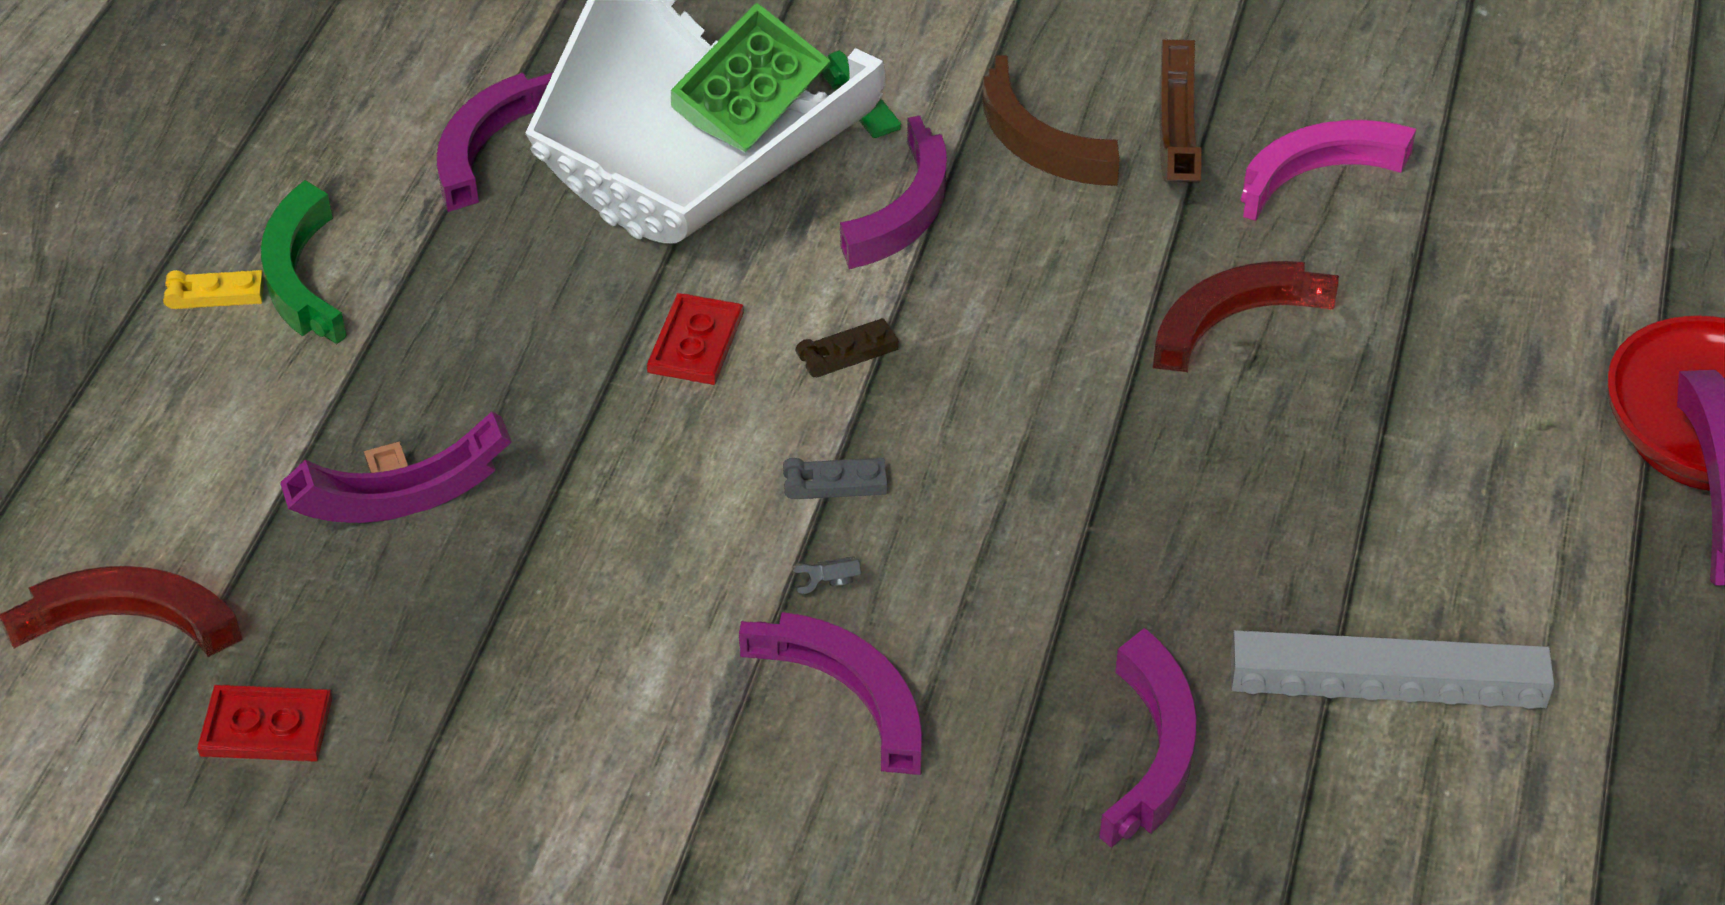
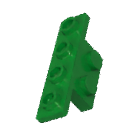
M840 50L828 54L827 58L831 62L821 73L834 91L848 82L850 78L848 58ZM882 99L878 101L871 112L859 120L873 138H878L901 129V122Z

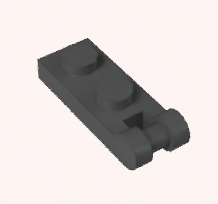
M789 458L783 463V474L787 478L784 482V493L790 499L887 495L885 458L804 462L799 458Z

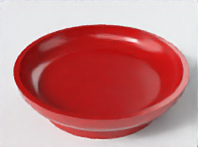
M1682 316L1661 320L1633 333L1615 352L1608 371L1607 392L1609 404L1617 423L1627 438L1633 443L1637 452L1649 465L1676 482L1689 487L1710 491L1706 463L1698 436L1689 418L1677 407L1679 371L1716 370L1725 378V318L1715 316Z

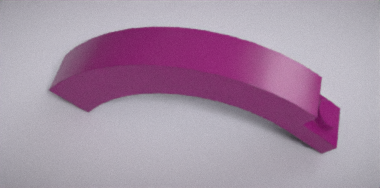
M523 73L499 81L468 100L449 120L441 135L437 149V170L441 194L447 212L479 203L476 179L472 173V166L476 155L484 143L499 129L518 118L536 111L553 73L529 80L526 79Z
M920 115L908 117L907 143L918 168L917 174L909 188L893 203L877 212L858 219L840 222V248L848 269L880 261L904 249L928 229L940 211L946 192V146L942 134L932 135L931 129L929 127L925 128Z
M1716 370L1679 371L1677 407L1686 414L1696 431L1703 451L1710 486L1712 507L1710 581L1714 585H1725V378Z
M492 411L456 443L444 451L416 464L376 473H348L324 468L305 459L280 484L288 509L305 516L346 523L392 520L432 509L458 497L481 483L496 471L492 459L512 441L503 418Z
M781 612L780 624H770L762 621H741L739 629L740 657L794 662L820 670L836 678L861 699L877 725L881 739V772L921 775L922 733L915 700L898 670L876 648L859 636L837 625L804 615Z
M1145 628L1118 648L1115 673L1137 692L1147 706L1157 730L1159 749L1154 762L1142 780L1102 814L1099 838L1111 848L1122 838L1129 839L1132 837L1140 825L1152 834L1166 820L1184 792L1193 758L1196 738V713L1189 684L1171 653Z

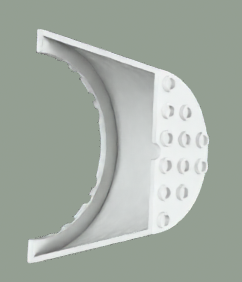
M587 0L527 128L526 135L532 144V153L544 161L572 191L599 211L601 218L612 226L618 224L626 228L628 233L637 239L645 237L661 243H678L871 112L883 96L881 92L885 86L883 61L855 48L848 56L850 68L848 82L829 96L825 92H818L814 95L805 90L766 132L744 152L695 127L671 107V89L718 42L715 41L711 46L700 36L705 30L686 11L679 16L671 7L676 0Z

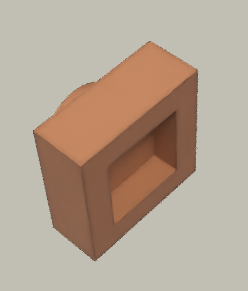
M400 442L364 451L370 473L390 471L408 466Z

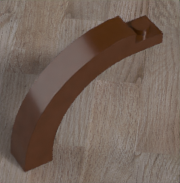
M1162 40L1159 130L1161 169L1164 182L1199 183L1201 181L1202 147H1197L1194 122L1195 40Z
M995 55V67L988 69V76H983L982 102L987 122L1000 142L1026 163L1051 175L1080 183L1117 186L1120 163L1118 139H1095L1077 136L1060 131L1038 120L1020 104L1012 91L1009 80L1008 55Z

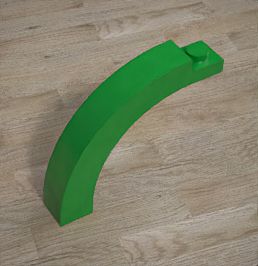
M304 180L280 202L267 222L261 243L262 266L269 296L281 318L301 336L306 335L313 329L318 336L326 337L335 344H338L347 337L342 312L309 291L296 275L297 263L305 245L321 227L333 219L328 194Z

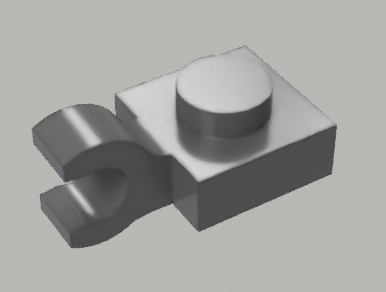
M855 556L817 562V564L812 565L800 563L793 566L794 573L807 572L809 574V581L805 585L796 586V591L802 594L813 591L821 580H830V585L836 586L852 583V576L861 575L860 563Z

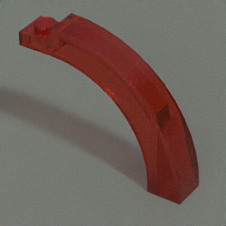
M1271 261L1234 267L1204 279L1180 296L1163 318L1155 343L1153 369L1188 372L1190 357L1201 337L1223 319L1248 309L1271 305H1294L1334 310L1339 275L1304 272L1305 262Z
M107 566L60 575L29 587L32 599L0 614L1 624L13 649L63 625L105 615H134L165 622L192 638L205 652L207 657L243 640L236 615L213 592L183 576L147 567Z

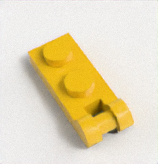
M262 270L186 275L181 271H170L166 275L167 289L164 292L163 303L171 309L262 304L264 289Z

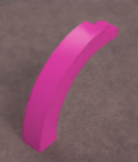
M1342 120L1311 125L1280 137L1262 149L1246 168L1244 188L1241 196V202L1245 203L1243 217L1256 221L1271 195L1282 184L1301 173L1331 165L1358 164L1381 167L1401 173L1412 154L1416 129L1382 121Z

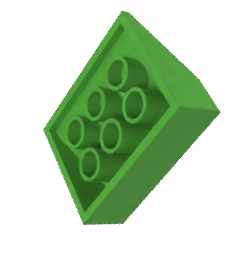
M756 2L671 89V107L695 127L746 152L829 66L831 60Z

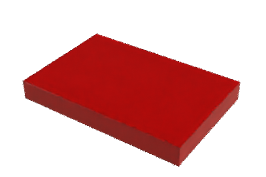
M677 293L647 362V373L715 385L744 314L743 304Z
M214 685L197 747L199 756L318 762L333 698L331 690Z

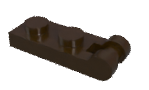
M881 318L816 341L804 339L797 344L795 351L800 360L806 362L805 367L809 374L816 378L899 350V340L885 319Z

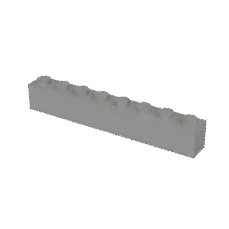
M1234 630L1230 654L1231 691L1249 694L1273 693L1288 696L1364 698L1366 700L1385 699L1403 700L1406 702L1479 704L1489 707L1497 705L1517 706L1533 709L1547 708L1554 686L1550 649L1544 646Z

